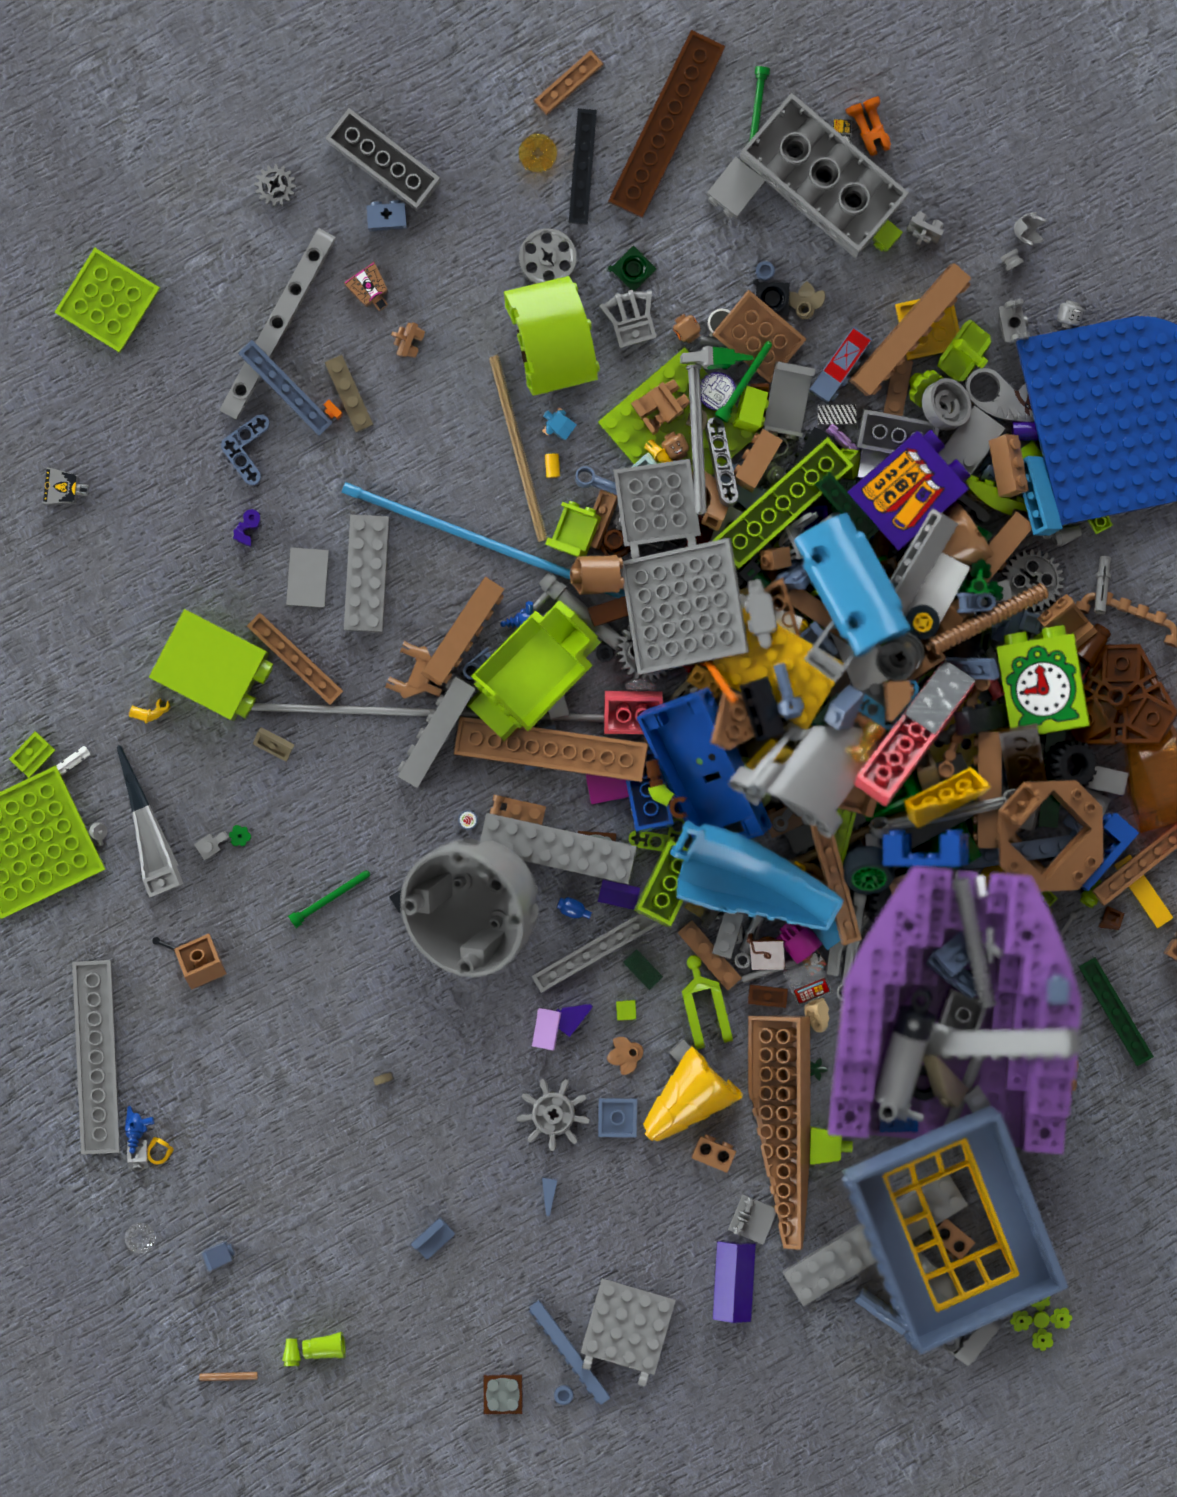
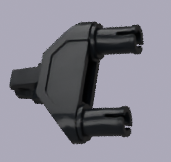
M975 611L973 617L975 618L979 612ZM987 628L979 634L976 633L975 636L971 635V638H966L965 641H961V643L956 644L954 647L951 646L948 650V657L988 659L986 653L990 646L992 628Z

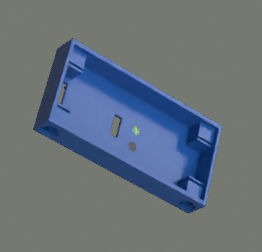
M709 687L646 709L636 718L655 759H658L660 770L670 791L675 794V798L679 796L687 797L685 802L677 803L679 811L688 814V816L683 818L685 822L690 821L698 827L708 824L726 830V825L741 821L744 831L736 834L748 839L764 835L773 826L762 801L757 805L752 804L745 798L743 792H736L729 785V781L740 767H745L736 746L725 750L711 743L719 708ZM719 771L721 778L710 782L706 781L704 776Z

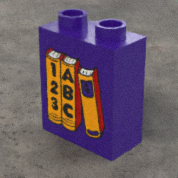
M917 430L848 491L849 495L897 550L901 549L917 535L932 508L942 513L969 489L964 482L971 475L957 459L949 465L942 459L938 453L945 448V445L932 430H929L924 436Z

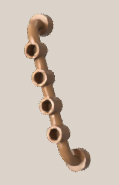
M1108 592L1107 606H1112L1122 612H1128L1138 618L1146 619L1159 626L1169 628L1171 635H1166L1164 643L1177 648V626L1174 622L1166 619V613L1156 611V614L1148 612L1149 607L1139 604L1138 608L1131 606V600L1126 598H1120V601L1112 599L1113 594ZM1088 593L1083 596L1081 601H1076V606L1082 613L1089 614L1091 606L1088 603L1091 600H1095L1096 593Z
M975 679L974 689L970 698L965 701L964 707L973 706L974 708V705L978 704L979 694L990 687V680ZM957 730L950 737L951 744L949 749L943 754L942 758L944 761L937 769L938 775L944 779L953 775L954 767L951 762L956 758L957 747L963 741V735L957 736Z

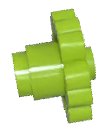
M927 370L924 374H913L909 380L911 390L909 391L910 400L921 408L925 389L944 378L935 370Z

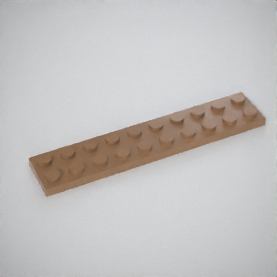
M460 717L454 755L643 782L649 744L532 727L529 731L524 727L521 729L517 728L503 741L483 720Z

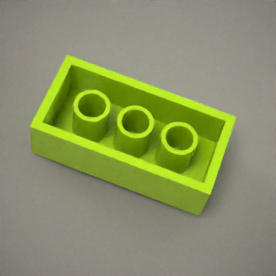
M672 840L666 842L634 908V911L666 927L672 926L684 901L677 898V880L683 860L671 855L670 851L676 845V842Z

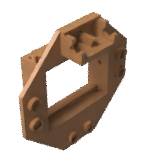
M1076 780L1024 782L998 811L999 833L994 840L999 844V866L1009 875L1032 876L1039 892L1079 890L1103 862V807ZM1051 794L1083 827L1040 874L1008 840L1048 795Z

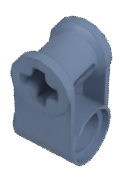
M957 593L959 597L957 613L989 611L995 606V598L988 593ZM983 597H986L988 601L985 607L981 604Z
M488 647L464 666V678L474 681L472 677L466 674V669L468 667H475L477 670L491 656Z

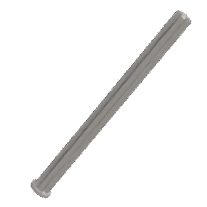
M693 364L686 366V370H688L694 498L695 513L703 515L707 512L700 389L701 365Z

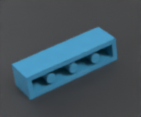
M1027 456L1023 458L1029 491L1024 492L1023 497L1033 535L1049 536L1063 528L1044 457Z

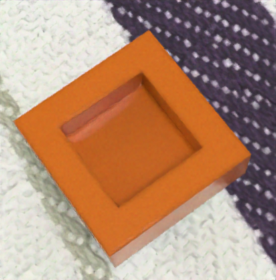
M329 399L323 404L326 408L324 412L331 419L335 417L339 420L343 416V413Z

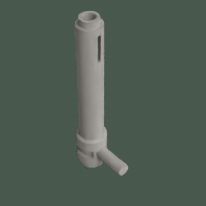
M547 573L539 582L544 593L533 604V608L538 611L550 597L554 601L560 600L574 611L599 638L612 649L615 648L618 651L619 648L616 645L621 644V641L617 638L622 636L607 623L593 627L587 610L588 607L572 594L563 582L560 583L554 574Z

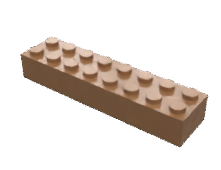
M955 263L950 264L851 377L849 382L865 396L875 395L882 387L880 383L883 380H888L894 374L892 369L895 366H900L907 359L906 353L913 351L920 344L919 338L927 336L933 329L931 327L932 323L941 320L945 315L943 312L945 308H951L958 300L956 296L968 289L971 285L969 281L972 278Z

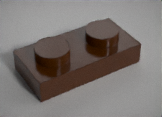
M750 984L747 1004L786 1008L788 989Z

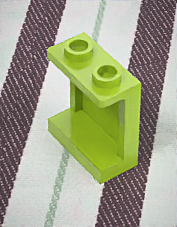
M562 502L561 506L564 509L553 537H548L545 545L575 557L587 556L601 517L596 514L595 509L590 507L582 509L579 508L580 504L575 502Z

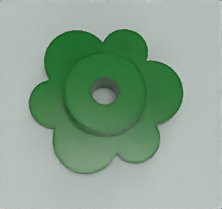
M235 825L232 829L233 832L229 833L233 846H238L239 844L240 846H245L246 842L251 840V834L248 832L247 827L241 828V826Z

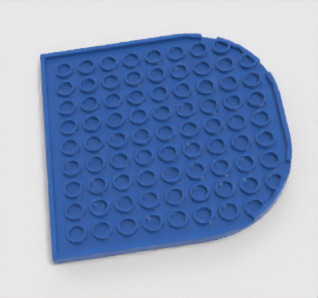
M1134 316L1015 341L1042 455L1062 526L1177 502V324L1157 317Z

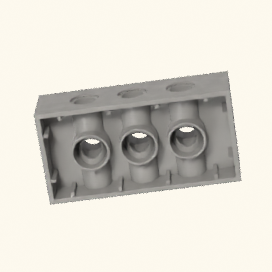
M792 93L743 148L740 154V160L764 178L766 183L854 258L862 252L884 224L893 216L909 194V192ZM792 146L798 147L802 155L798 158L791 157L787 153V149ZM820 171L827 172L831 177V181L827 183L820 182L816 178V173ZM855 196L860 201V206L856 208L848 206L845 198Z

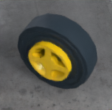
M928 605L913 607L905 618L911 628L909 633L918 639L933 637L940 627L938 613Z

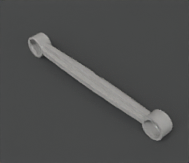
M1017 789L1006 791L1003 797L966 803L927 824L999 809ZM908 816L893 820L877 817L870 822L871 834L878 839H882L883 834H889V830L916 827L908 819Z

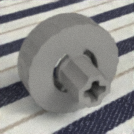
M944 378L925 389L922 396V408L925 417L932 425L940 430L948 431L964 424L969 419L971 400L967 391L959 382Z

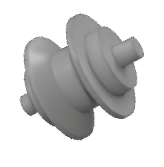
M770 462L763 474V478L770 483H777L783 477V468L775 462Z

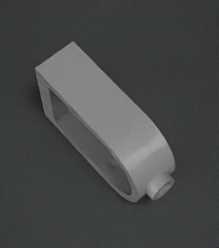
M832 620L804 660L836 682L854 658L855 653L852 649L844 664L841 665L818 648L827 633L832 629H837Z

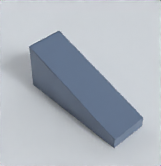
M542 1177L546 1216H550L557 1180Z

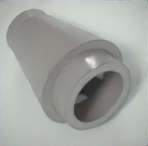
M1064 527L1062 530L1053 533L1052 540L1055 546L1060 545L1062 547L1081 537L1080 527Z

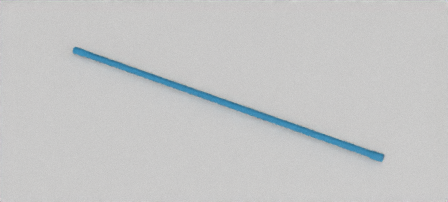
M345 482L342 493L365 500L570 580V569L370 493L350 483ZM620 589L618 593L605 592V594L620 598L625 596V591Z

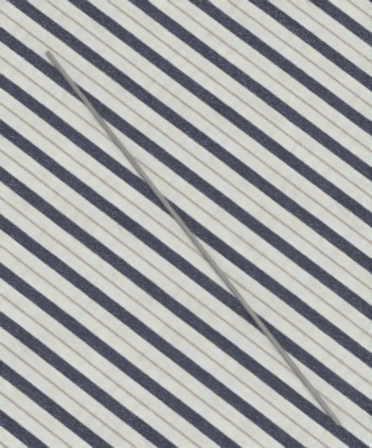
M254 703L251 711L429 716L431 711L435 713L437 710ZM463 710L459 716L480 718L473 710ZM546 713L540 720H551L549 713ZM569 713V716L552 721L604 722V715Z

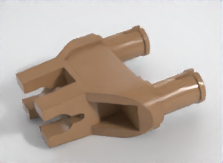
M404 641L403 646L409 648V650L401 647L400 652L416 658V664L408 682L404 683L390 676L388 681L395 685L387 683L385 688L401 693L404 699L425 691L440 697L443 690L430 685V680L421 674L431 659L425 646L417 647Z

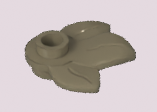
M806 281L798 293L789 292V305L796 309L798 317L809 319L814 315L815 310L824 304L825 291L815 292L814 287ZM805 307L809 308L807 313H803Z

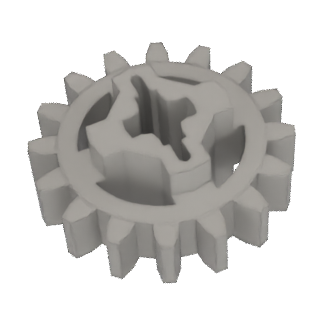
M275 164L274 169H271L268 165L266 172L261 169L262 176H256L259 182L254 183V185L259 187V189L255 192L256 194H262L259 199L261 201L266 199V205L272 202L273 206L276 207L277 202H279L283 206L284 200L290 202L289 195H295L291 191L296 189V185L292 184L295 178L290 177L292 174L290 170L285 172V166L278 169V165ZM271 174H275V176H273V177H270V178L267 177V176H269V175H271ZM284 177L288 181V187L283 184ZM276 182H278L280 187H275V189H273L271 184H276ZM263 184L268 187L267 195L263 191ZM278 194H284L281 197L275 198Z

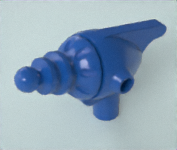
M526 602V609H521L514 618L510 617V620L507 618L506 621H501V627H506L507 625L508 628L510 626L512 628L514 626L519 628L533 613V602Z
M128 1106L125 1132L129 1138L128 1143L130 1144L128 1146L131 1147L129 1152L133 1154L136 1151L135 1148L138 1147V1139L147 1131V1126L154 1124V1118L142 1119L138 1113H133L131 1106Z

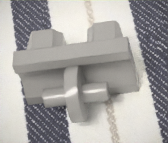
M919 211L915 217L912 216L907 230L913 232L912 236L919 238L916 243L918 245L921 244L922 240L927 243L932 241L937 244L944 232L942 230L943 222L934 220L932 225L925 222L927 215Z

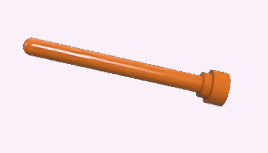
M713 660L699 663L701 666L707 667L730 703H736V696L713 664Z

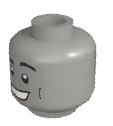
M1066 300V303L1060 304L1057 321L1062 323V328L1072 329L1073 326H1080L1084 314V309L1080 307V303Z

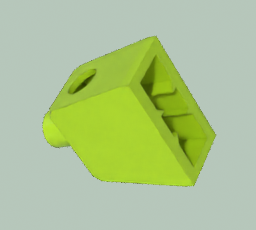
M810 1126L809 1164L841 1161V1152L852 1153L853 1141H842V1136L829 1135L828 1129Z

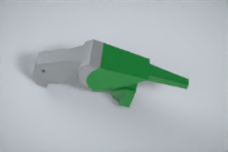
M712 346L702 347V350L699 352L682 353L680 356V363L697 364L709 370L717 368L727 370L730 365L735 364V361L754 360V356L735 353V349Z

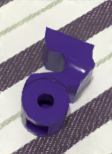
M249 509L243 515L244 522H239L238 526L233 530V539L252 548V540L250 536L245 535V531L258 529L261 517L258 511Z

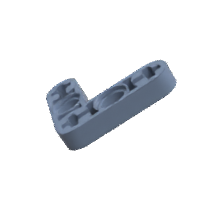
M265 415L255 416L224 438L221 443L223 452L244 481L251 486L259 484L261 474L243 448L269 429L270 421ZM258 419L262 421L265 419V427L259 426L255 429L258 433L254 434L249 425L252 424L255 427L258 424ZM244 429L251 432L248 440H243L240 437V433ZM228 441L230 443H235L233 445V448L236 450V452L239 449L241 450V452L235 454L233 458L230 457V455H233L232 451L230 449H225L227 447L226 442ZM239 456H244L247 460L243 467H239L236 464V459ZM251 464L252 468H249V470L253 474L257 473V480L248 481V473L245 471L243 474L241 471L247 469Z

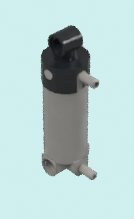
M921 987L916 989L911 998V1005H900L897 1011L893 1032L874 1093V1099L881 1103L879 1116L884 1121L889 1122L895 1118L906 1121L907 1118L922 1122L924 1114L910 1110L919 1072L932 1032L936 1031L948 1035L950 1030L949 1027L935 1023L936 1015L928 1011L932 1001V994L927 988ZM922 995L927 1001L920 1003L917 1000V996Z

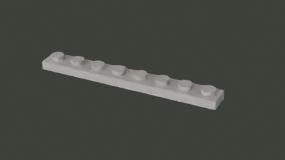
M639 913L532 975V978L542 993L660 923Z

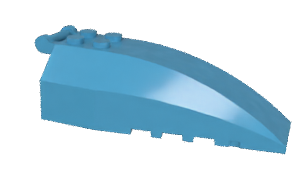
M686 821L680 838L670 851L672 856L683 860L677 880V898L712 910L733 914L741 912L748 914L750 917H755V915L763 916L772 921L774 919L785 920L788 924H799L805 927L828 931L843 904V899L830 888L779 855L744 836L708 824L698 827L694 823ZM689 835H695L688 850L684 851L683 847Z

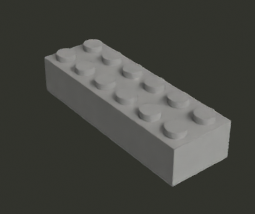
M348 108L326 137L328 144L417 212L441 182L440 177L350 108Z
M350 514L344 617L345 631L383 633L390 525V518L388 516Z

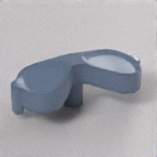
M1069 815L1064 819L1063 823L1072 829L1070 835L1073 839L1079 832V825L1076 824L1074 817Z

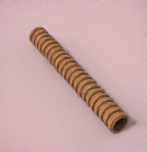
M1039 583L1037 586H1033L1032 589H1027V592L1023 591L1022 594L1019 593L1017 596H1013L1006 602H1002L1001 605H996V607L986 611V613L982 612L981 615L978 614L975 618L972 617L970 620L965 621V623H961L960 626H955V629L951 628L950 631H945V634L941 633L939 636H935L934 639H929V646L933 653L938 655L940 651L944 652L945 649L948 650L951 646L954 647L956 644L961 643V641H965L966 638H971V635L975 636L976 633L979 634L981 631L991 628L997 622L1000 623L1002 620H1006L1007 617H1012V614L1016 615L1017 612L1020 613L1023 609L1026 610L1028 607H1032L1038 601L1041 602L1043 599H1047L1048 591L1042 583Z

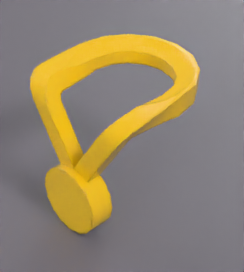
M154 1137L148 1146V1160L156 1165L163 1164L171 1156L174 1149L169 1143ZM156 1142L168 1148L165 1157L160 1161L153 1160L150 1156L151 1148Z

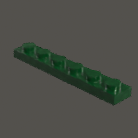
M1096 957L1078 966L1135 1065L1139 1066L1153 1058L1154 1056Z

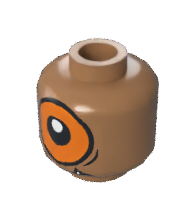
M682 314L675 319L676 324L673 326V331L681 342L687 341V343H690L700 336L701 326L693 315L685 316V314Z

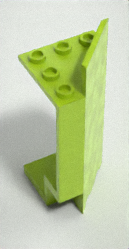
M560 600L544 616L535 610L473 673L471 677L476 681L474 685L480 691L466 705L503 741L517 728L521 729L524 727L529 731L593 666L586 657L601 642L598 640V636L582 619Z

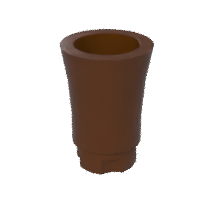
M1098 623L1094 625L1098 632L1077 648L1079 661L1091 668L1111 636L1110 631Z

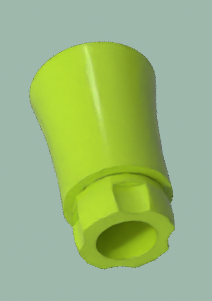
M343 1332L302 1341L304 1358H345L346 1345Z

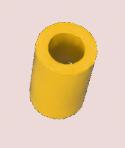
M545 454L546 478L560 477L559 454Z

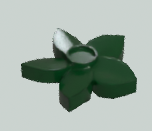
M821 1058L815 1063L810 1061V1076L815 1075L819 1081L821 1073L828 1071L826 1067L821 1066Z

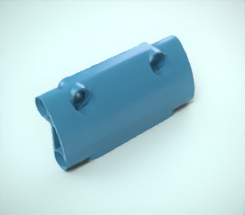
M848 513L830 518L794 539L804 559V569L809 575L840 635L848 640L856 657L867 654L877 644L900 637L910 631L911 628L902 613L903 607L897 593L865 535L861 531L856 530Z

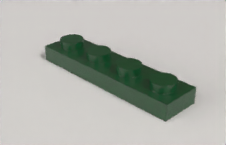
M830 472L815 483V486L840 514L848 513L856 530L861 531L867 541L880 530Z

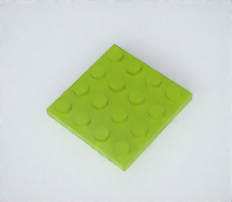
M94 248L54 313L121 353L159 292L160 287L97 248Z

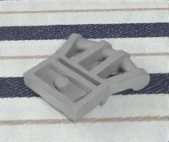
M628 290V293L621 295L617 293L608 302L599 305L602 312L613 324L619 348L657 338L650 316L652 291ZM635 299L646 300L645 315L640 316ZM628 300L631 301L635 318L627 320L622 303ZM616 304L618 305L622 322H617L609 311Z

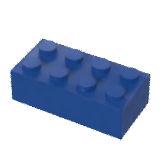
M648 750L646 762L655 760L652 750ZM646 764L643 782L626 780L636 833L674 826L670 805L665 806L653 800L650 796L648 788L650 787L649 781L651 780L647 777ZM661 772V775L659 777L663 780V784H666L665 778Z

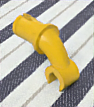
M654 440L648 441L652 447L647 443L645 444V450L654 456L656 462L665 463L673 461L667 455L665 449L661 448Z
M160 698L157 700V708L154 710H145L132 705L129 717L145 721L148 724V722L156 720L163 713L168 712L170 703L167 701L165 707H160L162 703Z

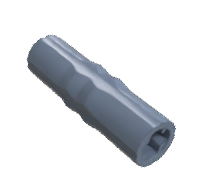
M864 1288L858 1293L854 1300L856 1303L901 1335L905 1332L904 1327H901L898 1322L897 1316L899 1314L896 1310Z

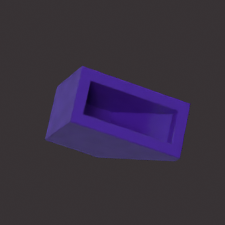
M593 1005L563 1007L561 1010L557 1008L556 1011L561 1013L558 1029L570 1037L592 1009Z

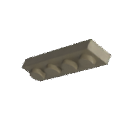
M340 355L324 362L355 432L357 433L373 426L343 356Z

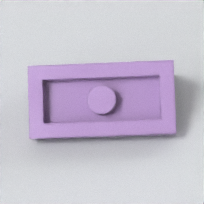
M538 1008L532 1043L533 1047L549 1050L555 1049L561 1016L560 1012Z

